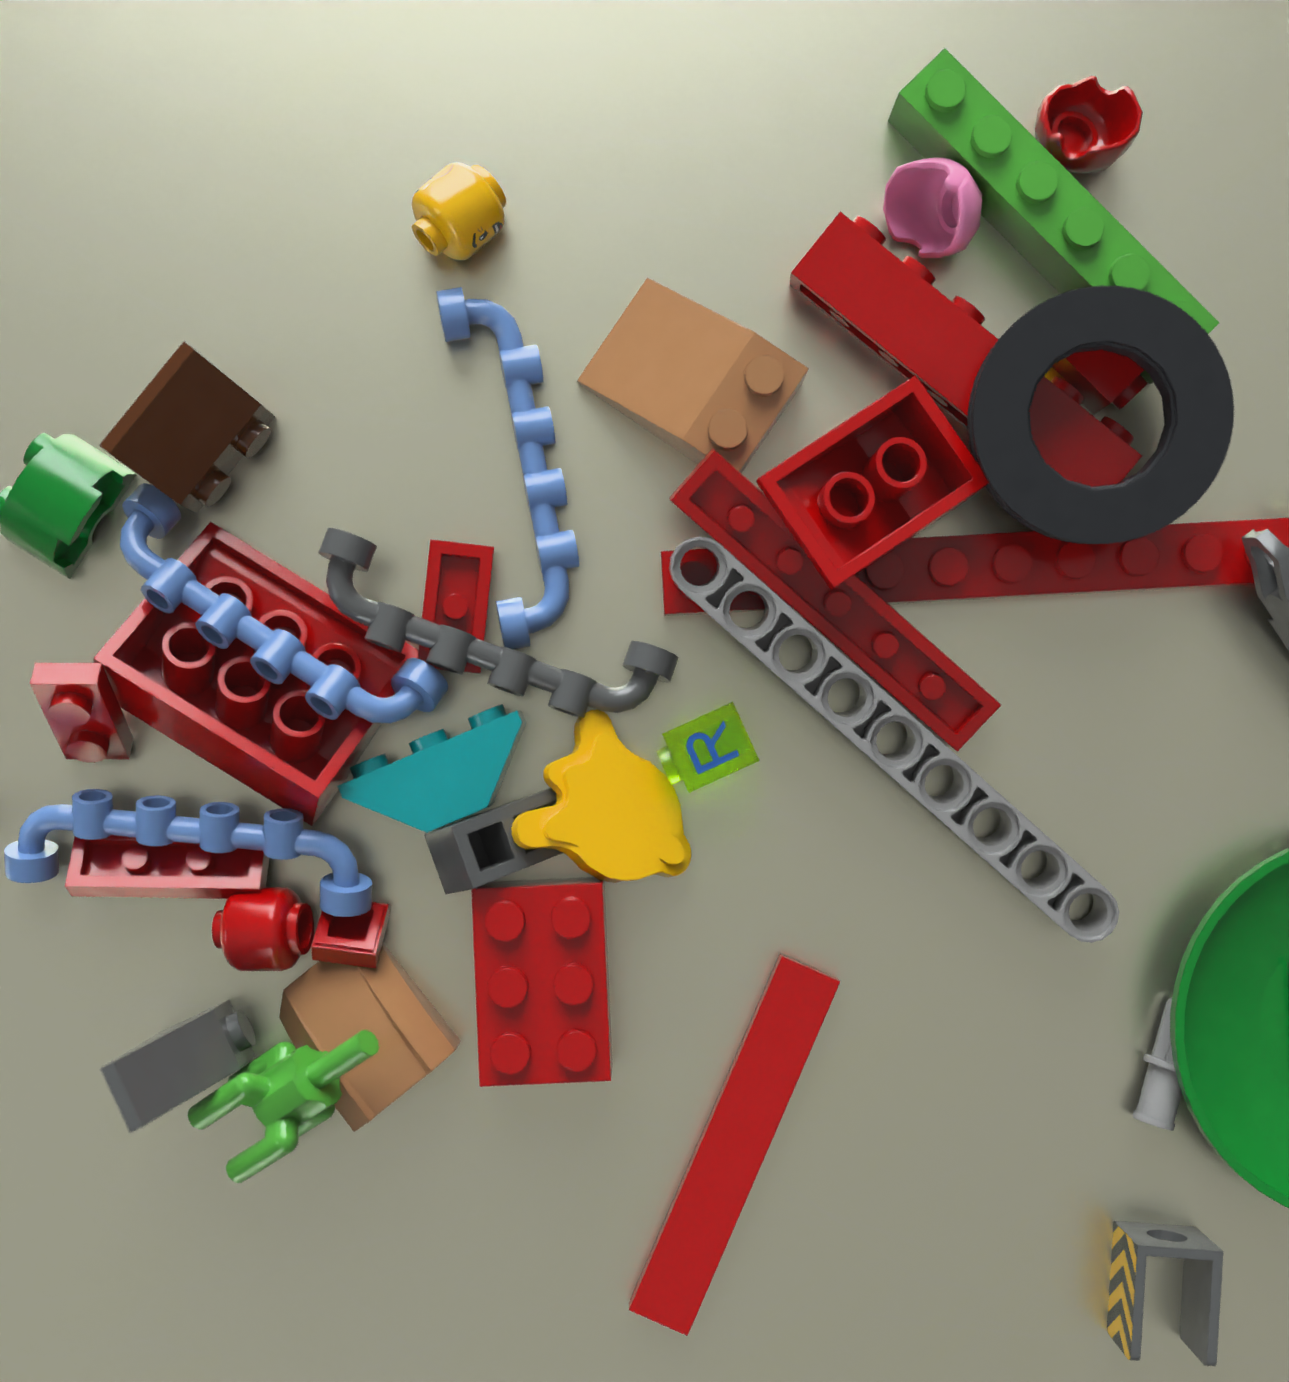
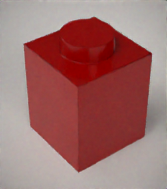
M1105 350L1074 353L1052 366L1083 395L1085 400L1082 404L1093 415L1111 403L1118 410L1122 409L1148 383L1140 375L1144 369L1133 360Z

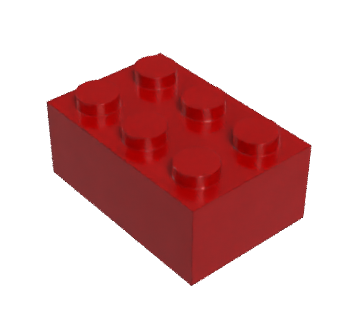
M595 877L492 881L471 889L479 1087L611 1081L613 1064L605 881Z

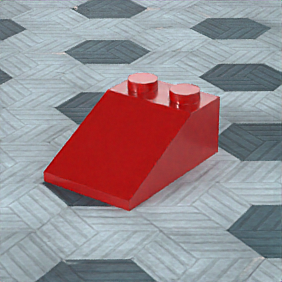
M914 375L760 476L756 483L828 587L832 590L966 502L985 487L988 481L979 464L918 377Z

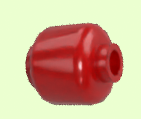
M288 887L262 888L261 892L233 893L226 900L224 909L216 912L212 922V939L215 947L222 949L227 963L239 971H283L290 969L297 963L301 955L308 953L313 942L314 919L312 910L307 903H302L299 895Z

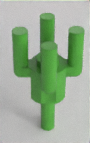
M369 1030L360 1031L330 1052L317 1051L308 1045L297 1049L290 1042H280L228 1078V1082L191 1106L188 1110V1120L194 1128L203 1130L241 1105L252 1107L256 1117L266 1127L265 1137L231 1158L226 1164L228 1177L235 1183H243L294 1151L300 1136L323 1123L334 1114V1104L342 1096L339 1082L340 1077L375 1055L379 1050V1042L376 1036Z

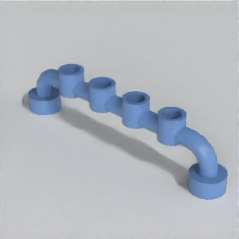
M462 287L436 291L445 342L471 338L469 325L482 324L489 327L497 339L501 370L510 405L513 432L522 467L525 494L534 529L537 556L544 581V595L542 600L531 608L524 609L521 597L496 601V608L504 647L513 650L530 647L529 634L550 627L563 614L569 600L567 569L579 567V556L573 530L559 531L555 507L567 505V494L561 468L548 470L543 446L555 444V433L549 406L535 407L531 384L543 383V371L538 346L524 347L516 320L503 306L487 299L464 300Z
M143 483L123 502V511L128 519L121 529L120 548L126 562L139 575L147 579L141 586V592L147 601L165 613H172L182 602L201 614L202 616L195 624L196 628L204 639L218 648H228L235 638L241 640L256 650V653L250 659V663L255 671L266 680L274 684H282L291 673L311 686L305 694V699L309 706L321 716L335 720L344 709H347L354 715L372 723H393L407 718L416 709L423 712L433 711L448 691L446 679L436 668L423 660L409 658L391 679V686L396 693L395 695L382 698L370 694L360 687L358 680L348 670L335 664L325 665L307 653L303 644L291 633L282 629H275L273 631L253 618L248 608L234 596L225 593L216 594L199 583L194 573L180 561L173 558L164 560L153 553L147 546V537L164 538L181 519L180 510L170 497L155 486Z
M86 789L72 795V805H47L31 813L20 828L18 841L9 844L4 849L5 876L9 880L19 883L43 882L58 875V845L52 841L45 840L47 834L53 830L73 831L74 836L86 840L102 839L110 835L135 837L138 843L146 846H164L173 842L200 844L202 850L211 853H226L237 848L263 851L265 856L278 860L293 859L300 855L315 856L326 861L333 872L325 875L320 880L319 906L323 912L333 916L352 917L368 912L372 906V880L367 875L359 873L357 860L349 847L334 835L318 830L303 829L304 816L300 811L281 808L270 810L264 814V825L240 822V808L233 803L212 802L200 807V818L176 816V801L168 796L154 795L140 798L136 801V811L113 809V794L102 789Z

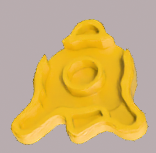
M597 709L586 712L584 718L578 717L574 725L575 745L573 752L566 757L549 763L543 771L545 783L556 793V803L553 806L530 810L518 815L514 819L511 828L514 842L519 847L525 849L550 848L561 851L569 856L581 870L599 880L612 883L639 880L653 874L663 877H673L682 874L690 864L691 847L683 831L681 805L669 779L650 761L635 755L623 745L616 735L611 719L605 712Z

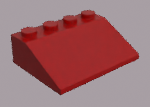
M211 521L178 559V561L186 565L194 573L199 583L218 595L225 593L234 596L248 608L253 618L273 631L275 629H282L291 633L303 644L307 653L327 666L335 664L348 670L358 680L360 687L374 696L387 698L395 695L396 693L391 686V679L407 659L418 658V649L406 642L402 652L392 651L368 642L364 638L369 626L357 623L342 614L330 599L329 594ZM144 598L93 658L94 663H102L120 707L281 808L300 811L304 816L303 821L313 826L339 790L337 786L343 784L351 773L350 767L356 765L381 723L367 721L354 715L347 709H344L335 720L321 716L309 706L305 699V694L311 688L310 685L291 673L282 684H274L266 680L255 671L250 663V659L256 653V650L237 638L233 640L228 648H218L209 643L198 632L195 624L202 616L201 614L182 602L172 613H165L154 607Z

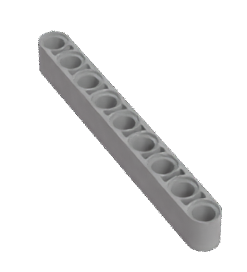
M695 537L683 541L675 548L670 556L669 571L672 580L681 591L1070 936L1082 942L1092 943L1100 941L1112 933L1118 923L1119 908L1116 899L1103 885L723 546L710 538ZM696 547L705 548L710 551L717 563L714 577L703 585L688 583L680 570L681 559L684 554ZM745 591L757 593L763 600L765 607L764 616L761 621L749 628L735 625L731 620L729 612L730 604L734 597ZM804 635L812 647L810 661L798 670L785 669L780 663L778 656L780 646L790 636ZM841 679H854L860 691L858 702L849 711L834 712L829 707L827 699L831 686ZM902 722L907 733L904 746L893 754L880 753L876 744L877 734L880 729L887 723ZM949 765L954 774L953 784L950 789L943 795H928L925 789V780L928 773L937 766ZM997 808L1001 819L996 832L984 838L975 837L973 824L977 815L985 809ZM1045 851L1047 864L1043 873L1036 878L1024 879L1021 868L1025 858L1032 852ZM1086 893L1092 894L1094 902L1090 913L1083 919L1070 920L1069 909L1073 900Z

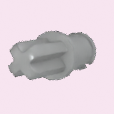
M1169 998L1164 1007L1152 1054H1144L1143 1060L1149 1062L1133 1118L1156 1127L1174 1131V1121L1182 1092L1179 1087L1172 1057L1170 1040L1172 998Z

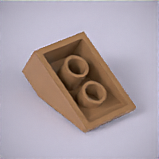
M647 278L582 372L577 383L695 463L699 464L711 449L714 448L742 473L801 387L809 368L754 331Z

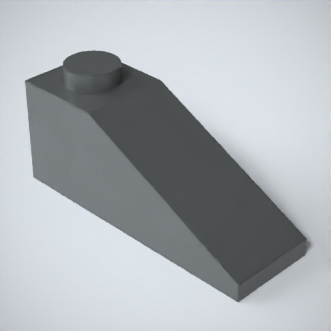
M552 788L424 834L445 895L477 888L562 854L563 852L550 848L525 849L519 847L514 842L511 834L512 823L518 815L530 810L553 806L556 803V793Z
M227 1000L156 1034L100 1069L131 1133L245 1066L256 1057L252 1046L256 1044V1038L246 1015L241 1010L235 1012L230 1000Z

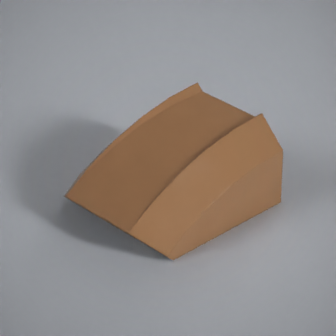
M382 943L376 969L318 961L283 990L279 1018L297 1049L308 1045L317 1051L330 1052L362 1030H369L376 1036L379 1042L378 1052L342 1075L339 1081L342 1096L334 1105L354 1132L370 1122L401 1095L431 1073L456 1050L461 1042L384 943Z

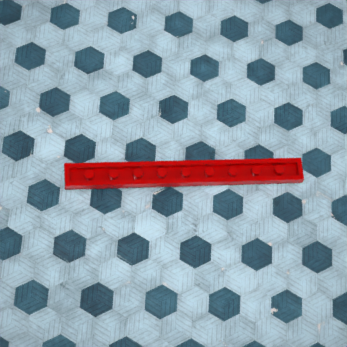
M1289 518L1169 524L1146 536L1109 544L1065 542L1044 536L1035 531L917 537L909 539L856 575L888 604L1255 585L1251 563L1241 538L1253 529L1256 532L1268 529L1285 546L1289 547ZM691 549L687 551L680 564L682 576L692 585L708 583L714 577L717 568L715 557L707 549ZM674 550L661 551L664 616L707 614L681 591L672 580L669 563L670 556ZM745 591L734 597L730 604L729 612L764 611L765 607L763 600L757 593Z

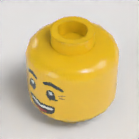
M451 163L415 192L411 205L416 222L412 225V231L419 243L430 254L438 256L442 252L454 260H467L494 238L504 226L505 216L503 208L507 204L505 194L494 177L479 165L469 167L463 163Z

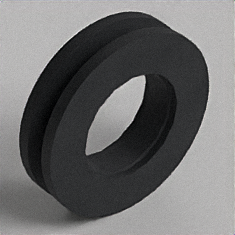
M1122 286L1085 287L1062 293L1035 306L1020 317L992 347L978 371L970 394L967 417L968 441L971 454L981 467L988 481V484L985 486L994 500L1019 523L1044 536L1078 544L1125 542L1154 533L1171 524L1195 505L1209 489L1225 460L1231 441L1234 422L1233 391L1227 368L1215 343L1198 322L1180 307L1155 294L1135 288ZM1105 350L1129 357L1150 374L1162 397L1164 427L1155 453L1139 472L1114 485L1091 487L1065 479L1044 462L1032 439L1030 408L1038 383L1055 363L1074 353Z

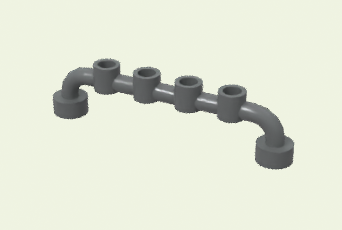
M327 528L318 553L330 560L326 576L330 599L342 614L357 623L369 626L364 638L368 642L396 652H402L406 640L430 649L426 660L429 664L463 675L468 662L491 671L487 682L488 685L518 696H524L528 685L552 693L548 703L549 707L575 717L584 718L588 706L600 711L613 713L634 709L648 699L657 680L671 682L679 657L665 649L644 642H630L622 666L632 671L633 675L625 685L615 688L600 684L585 675L566 669H559L537 661L525 653L506 647H499L477 639L475 636L462 630L433 623L399 607L365 598L354 588L352 581L354 570L368 572L377 546L352 533L335 528Z

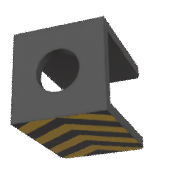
M1114 1221L1107 1332L1128 1360H1140L1147 1256L1183 1258L1180 1338L1205 1366H1216L1223 1250L1195 1226Z

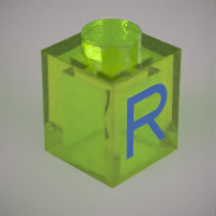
M733 702L662 733L667 746L656 750V754L671 786L683 781L688 793L760 761Z

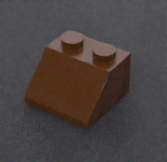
M183 341L99 446L179 505L198 513L203 506L211 507L225 494L231 484V478L228 475L242 457L250 458L264 446L271 434V428L268 425L275 416Z

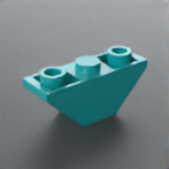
M503 704L469 717L468 721L471 730L448 739L445 730L441 729L408 743L413 754L389 764L386 754H381L350 767L354 779L337 786L341 797L426 833L492 806L526 726L522 711L518 710L507 714Z

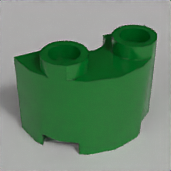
M42 433L28 446L23 458V462L27 466L17 477L13 487L8 486L0 492V533L8 541L70 579L93 544L92 535L97 524L108 512L115 510L137 474L74 434H63L55 439L47 433Z

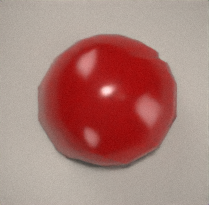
M1090 76L1072 85L1057 86L1042 100L1037 112L1035 137L1067 171L1074 173L1101 172L1111 166L1132 145L1140 131L1143 111L1133 90L1128 86H1123L1116 91H1108L1099 85L1096 76Z

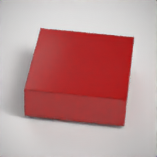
M372 902L371 909L368 912L352 917L333 916L321 911L311 945L312 960L376 969L389 920V904Z

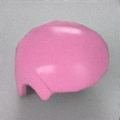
M944 157L916 160L898 166L886 184L883 211L889 234L896 242L910 243L920 249L918 256L921 258H943L965 250L980 227L982 193L970 172L959 162Z

